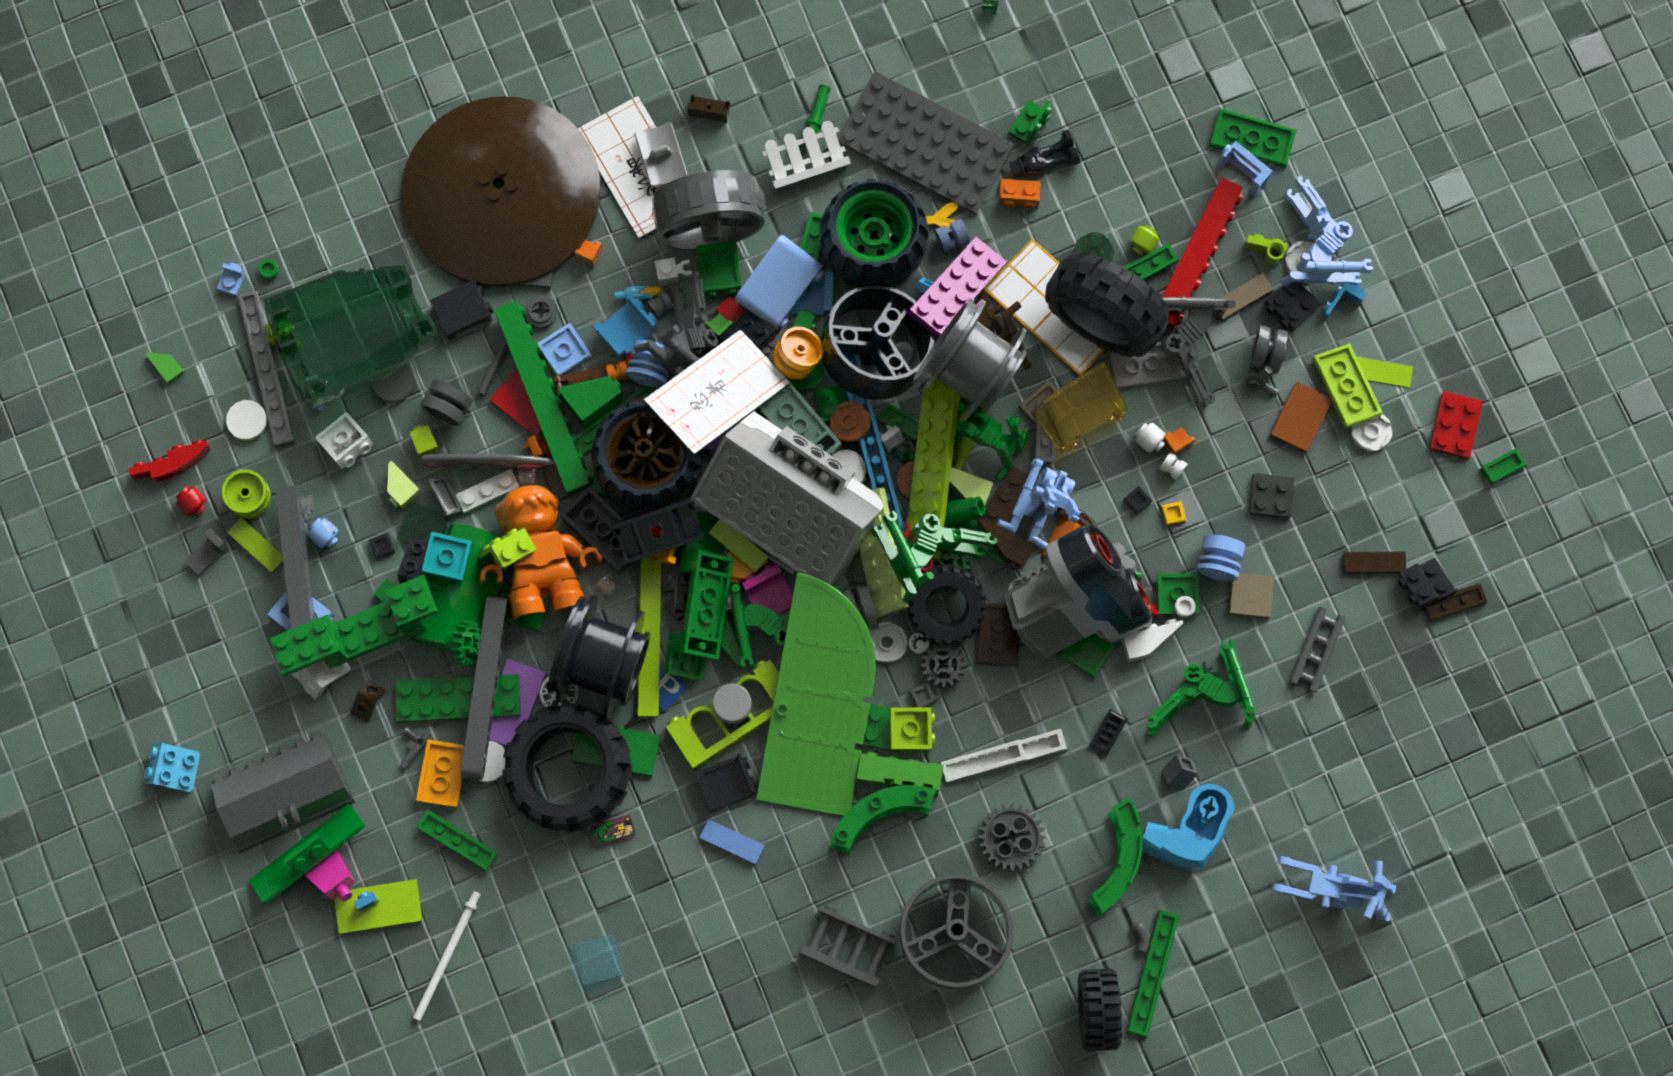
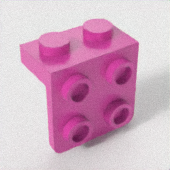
M773 564L768 565L762 569V573L756 576L752 574L744 579L745 582L742 583V588L751 604H758L772 609L777 614L791 608L793 594L782 576V570L778 564L775 566Z

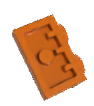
M1001 179L999 204H1003L1005 207L1021 205L1028 209L1039 207L1041 182Z

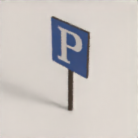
M663 663L660 666L659 707L665 712L689 686L678 676L664 674L665 664ZM638 712L624 726L625 729H628L636 721Z

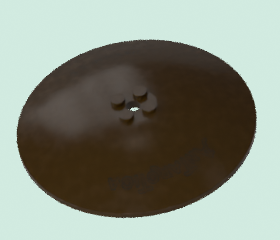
M508 96L489 97L466 103L451 110L433 123L418 140L409 156L401 188L402 207L407 226L423 253L447 273L468 282L474 280L476 284L489 286L525 283L550 273L566 262L575 253V250L580 248L591 231L598 213L601 194L598 165L588 141L580 130L564 115L549 106L530 99ZM497 180L504 182V186L499 189L493 185Z

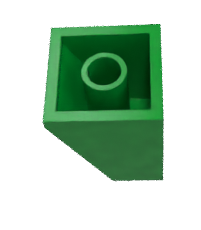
M610 376L562 386L558 389L561 400L583 429L589 427L624 401L622 386L616 379L613 381Z

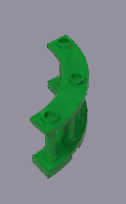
M901 785L872 793L859 801L845 814L832 835L829 848L850 854L854 843L861 833L872 823L890 814L913 812L928 815L936 789L918 785Z
M1131 797L1112 807L1113 811L1108 813L1115 828L1117 854L1109 878L1104 885L1087 899L1098 917L1108 911L1127 891L1138 871L1143 849L1141 822Z

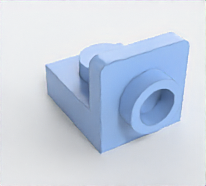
M223 263L222 269L224 271L217 290L237 297L245 273L241 266L229 263L227 265Z

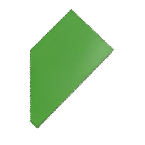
M146 353V356L168 384L185 373L172 355Z

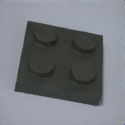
M1254 473L1249 514L1290 519L1295 478Z

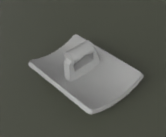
M668 122L658 127L634 133L651 187L664 185L678 178L688 176L672 123Z

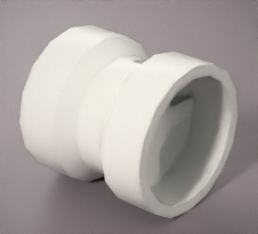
M1171 452L1159 469L1170 473L1171 477L1177 480L1186 468L1187 463L1183 460L1179 461L1176 455Z

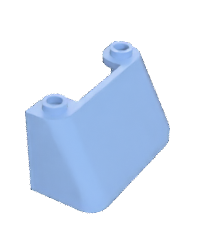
M781 235L735 297V301L773 327L776 332H779L780 329L782 330V328L787 327L789 323L788 313L809 284L816 280L819 282L823 278L825 266L784 235Z

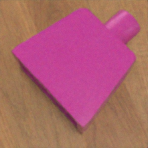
M337 850L310 869L308 873L304 874L330 900L339 897L342 902H345L352 897V893L348 888L355 883V880L344 857Z

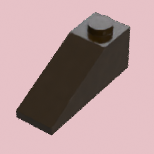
M980 517L977 524L984 533H991L990 540L998 539L993 547L1003 561L1007 563V566L1013 570H1023L1035 545Z

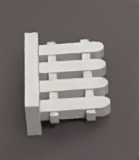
M825 121L821 125L822 132L815 134L811 127H807L802 131V139L796 140L795 136L789 133L783 138L784 145L777 147L774 140L766 141L764 145L766 151L762 153L763 156H768L772 168L769 171V175H774L775 180L771 182L773 189L851 164L849 156H843L842 152L846 150L844 146L840 147L836 135L839 132L838 127L834 128L832 122ZM824 137L828 152L821 153L817 141L818 138ZM805 143L810 157L804 160L798 145ZM785 149L791 164L786 166L783 165L779 151ZM830 156L832 161L825 163L823 158ZM812 163L813 168L806 170L805 164ZM793 169L794 174L787 176L786 171Z

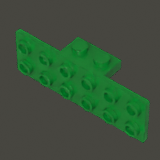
M348 803L253 876L249 882L261 901L266 904L284 889L291 886L301 876L308 873L319 862L326 859L328 855L341 847L350 838L358 834L366 825L351 804Z

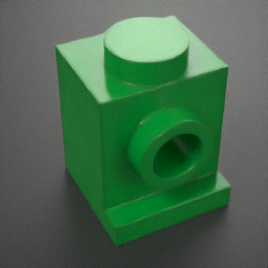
M800 310L793 327H804L814 332L817 326L815 323L817 315L809 310L805 312Z

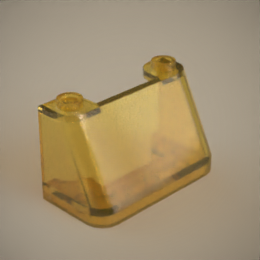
M1103 362L1044 399L1033 415L1060 452L1063 453L1066 450L1071 452L1079 446V440L1108 420L1116 419L1119 421L1127 415L1128 407L1109 368Z

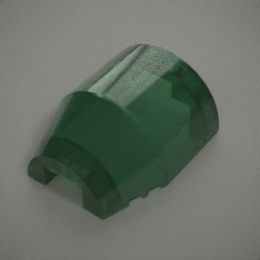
M404 265L379 267L376 270L360 268L359 271L351 272L339 270L263 299L267 320L282 361L297 392L309 409H314L389 379L438 334L430 315L424 316L413 294L412 280Z

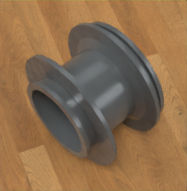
M969 298L937 339L912 380L914 383H921L918 392L921 394L937 379L965 398L967 403L959 416L961 422H964L976 408H979V413L982 415L989 410L1006 388L1027 353L1023 349L1021 351L1018 350L1027 332L1024 328H1021L1009 342H1006L977 321L986 303L983 299L976 305L972 298Z

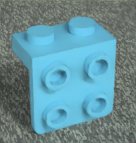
M164 743L153 744L148 755L150 759L149 767L146 768L144 773L145 785L163 786L191 792L194 787L200 753Z

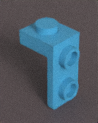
M1346 281L1343 287L1339 285L1333 295L1336 298L1332 303L1328 301L1322 310L1325 313L1322 319L1326 321L1342 296L1360 306L1367 294L1364 293L1360 286L1352 285Z

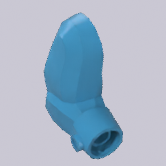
M1205 784L1196 787L1190 794L1187 811L1181 818L1177 828L1168 829V826L1151 822L1147 823L1143 833L1142 853L1156 860L1159 859L1173 867L1193 871L1201 870L1224 837L1228 822L1234 811L1233 798L1227 790L1218 785Z

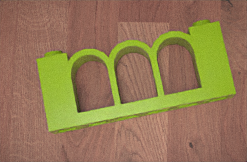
M770 659L768 661L762 660L754 666L753 675L742 677L737 684L740 686L749 682L759 684L774 704L779 672ZM712 699L711 708L706 706L694 708L688 714L687 719L684 716L680 718L676 716L667 722L669 725L666 726V729L693 771H695L770 722L773 706L755 718L750 712L747 716L749 722L730 734L723 722L716 716ZM699 714L710 715L725 735V738L706 750L691 728L693 718Z

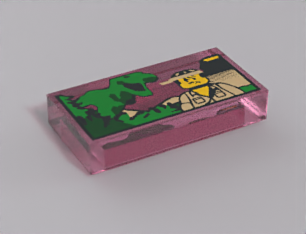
M631 815L590 826L595 846L636 835Z

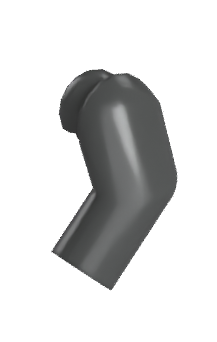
M1134 922L1131 930L1137 933L1140 938L1137 951L1147 953L1151 934L1145 923Z

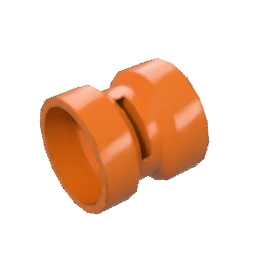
M625 360L620 361L616 365H606L608 376L613 381L615 379L617 381L630 380L625 376L627 369Z

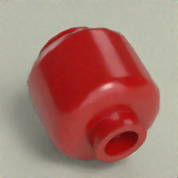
M186 486L176 496V506L186 516H192L193 514L198 516L206 508L204 506L206 497L194 486L190 488Z

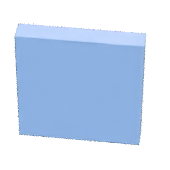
M570 323L538 342L542 355L556 376L568 373L592 357Z

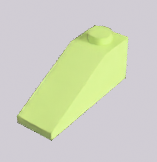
M951 467L949 486L961 499L981 497L984 505H986L993 482Z

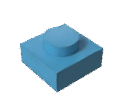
M367 891L357 897L358 900L354 904L361 912L376 904L379 900L375 893L369 894Z

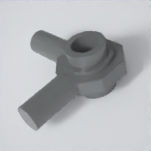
M1266 366L1261 371L1250 372L1245 377V382L1251 390L1262 389L1273 397L1279 392L1278 389L1266 383V377L1272 372L1270 366Z

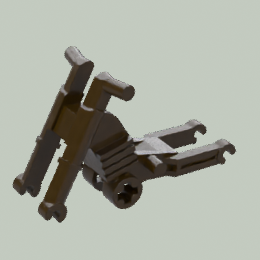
M983 289L978 296L980 300L983 299L986 303L977 321L1006 342H1009L1018 332L1012 315L1022 306L1016 301L1004 311H1002L999 305L990 309V299ZM1021 342L1018 348L1019 351L1025 350L1023 342ZM1027 355L1021 363L1025 370L1032 367Z

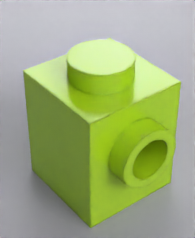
M418 425L413 428V431L409 432L420 458L423 454L439 452L429 425Z

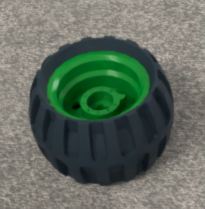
M867 179L866 182H854L848 185L845 191H840L833 197L831 203L825 209L821 220L820 244L823 255L833 272L840 275L843 281L852 286L857 284L861 287L866 285L892 287L894 283H902L919 267L927 250L929 230L921 205L915 201L914 196L905 188L900 189L892 181L886 180V182L876 181V179ZM865 215H871V216H872V217H870V218L864 219V216H865ZM884 219H890L891 223L887 224ZM854 229L857 234H851V230ZM898 239L895 243L891 242V240ZM865 249L862 253L858 252L859 250ZM879 250V252L883 255L877 256L876 253Z

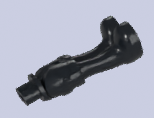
M1065 130L1061 133V139L1057 143L1040 149L1038 147L1030 148L1028 152L1020 157L1018 156L1017 160L1009 162L1014 177L1022 174L1025 177L1026 175L1046 173L1047 168L1058 164L1070 163L1078 165L1081 163L1077 149L1074 148L1070 131ZM1068 150L1066 153L1062 155L1045 159V157L1051 154Z

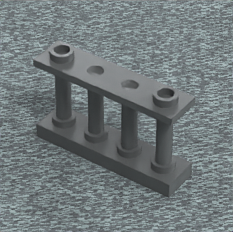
M825 905L824 908L820 906L818 912L822 913L823 917L811 943H808L807 946L802 945L799 954L876 988L880 980L876 978V971L888 944L895 946L897 940L893 939L894 935L886 931H882L881 934L837 914L835 908ZM833 918L842 922V925L830 952H827L825 955L818 952L820 949L818 946L830 919ZM851 926L862 932L849 961L842 963L838 961L839 957L837 955ZM869 935L881 941L868 970L866 969L863 972L857 969L858 965L856 964Z

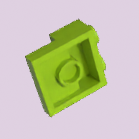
M889 708L890 750L932 749V746L935 745V734L932 733L935 715L932 713L931 708Z

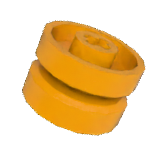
M804 327L790 328L783 334L773 349V364L788 378H805L821 360L824 351L823 345L818 335L812 330Z

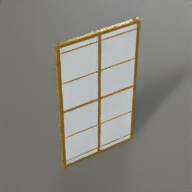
M1032 238L988 283L984 291L1005 310L1018 301L1022 307L1012 316L1081 377L1106 349L1088 341L1067 327L1048 308V304L1045 302L1046 285L1060 263Z

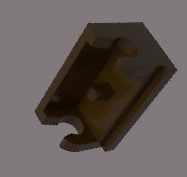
M695 94L690 95L688 116L722 122L728 121L731 107L730 100L724 102L696 97Z

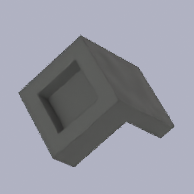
M1178 754L1162 769L1167 784L1184 790L1198 775L1193 760Z

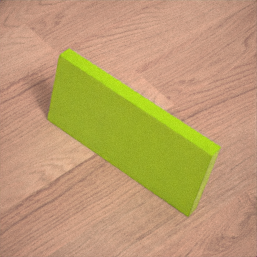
M1350 343L1313 356L1312 360L1345 429L1383 415Z
M417 879L351 889L352 897L349 900L342 902L339 897L334 899L339 934L423 921ZM367 891L369 894L375 893L379 902L360 912L354 904L358 900L357 897Z

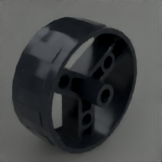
M866 285L844 294L828 315L820 338L824 350L821 359L829 376L847 392L871 400H886L908 391L915 384L912 380L934 344V334L907 314L916 301L900 290L883 285ZM858 309L882 311L881 316L872 328L833 325V322L838 317L850 311ZM901 322L913 335L919 350V365L912 370L891 340ZM843 354L860 355V359L864 364L869 366L875 365L882 376L873 375L859 369L850 363Z

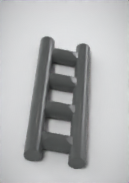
M1318 607L1290 679V683L1295 685L1298 684L1299 679L1310 683L1309 690L1317 693L1345 617L1342 615H1338L1336 620L1324 616L1326 609ZM1321 623L1332 627L1329 639L1317 634ZM1314 642L1326 646L1322 657L1310 653ZM1306 661L1318 665L1314 676L1302 672Z

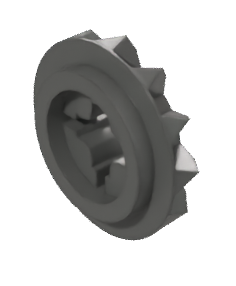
M547 296L533 297L525 307L527 321L533 326L541 328L547 325L550 326L556 319V304ZM540 304H542L544 311H547V313H543L542 319L538 313H535L539 311Z

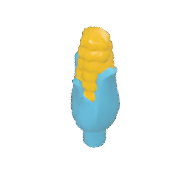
M648 285L630 286L625 288L624 291L614 292L615 300L625 299L628 302L627 297L631 295L634 300L638 298L642 301L658 296L663 290L661 287H649Z

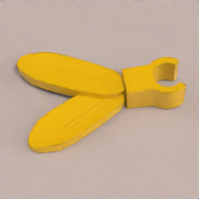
M950 202L937 211L934 216H925L927 224L949 227L950 223L955 222V220L947 217L957 210L959 204Z

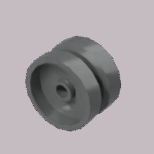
M1259 325L1251 354L1250 368L1261 370L1265 359H1267L1266 366L1272 368L1271 373L1278 374L1286 353L1288 331L1277 329L1272 340H1270L1271 328Z
M433 380L428 389L432 396L424 397L420 404L421 408L439 420L454 426H460L465 418L462 411L469 410L473 402L472 398L454 386L439 380Z
M867 585L856 588L857 601L854 600L851 591L841 592L859 611L869 631L879 629Z

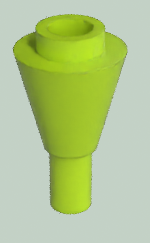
M964 435L958 441L957 459L954 468L958 470L962 469L965 458L968 457L976 445L974 440Z

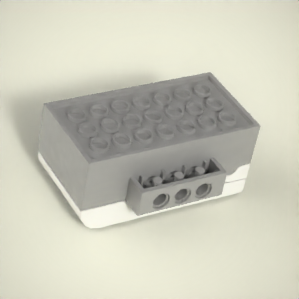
M754 411L724 436L691 496L692 501L753 541L769 555L768 558L791 574L795 571L821 579L831 586L848 568L883 507L882 501L876 493L853 478L855 471L788 426L781 430Z

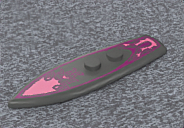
M423 454L420 458L421 463L426 467L459 468L464 471L480 469L482 471H491L492 469H535L556 466L554 459L525 455Z

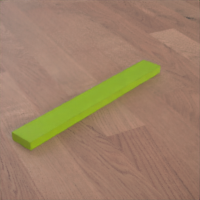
M653 555L641 559L640 610L645 612L641 633L650 632L651 638L639 675L638 717H659L662 564L652 561Z

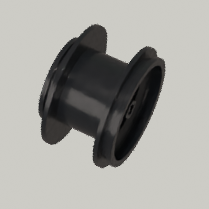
M591 595L588 601H586V597L580 596L572 609L560 639L549 676L547 692L549 694L556 692L555 700L560 703L566 697L571 685L607 696L603 717L609 719L618 700L621 701V705L626 706L632 696L647 654L651 633L647 631L644 634L641 633L645 619L644 611L640 610L637 613L629 629L595 617L598 596Z

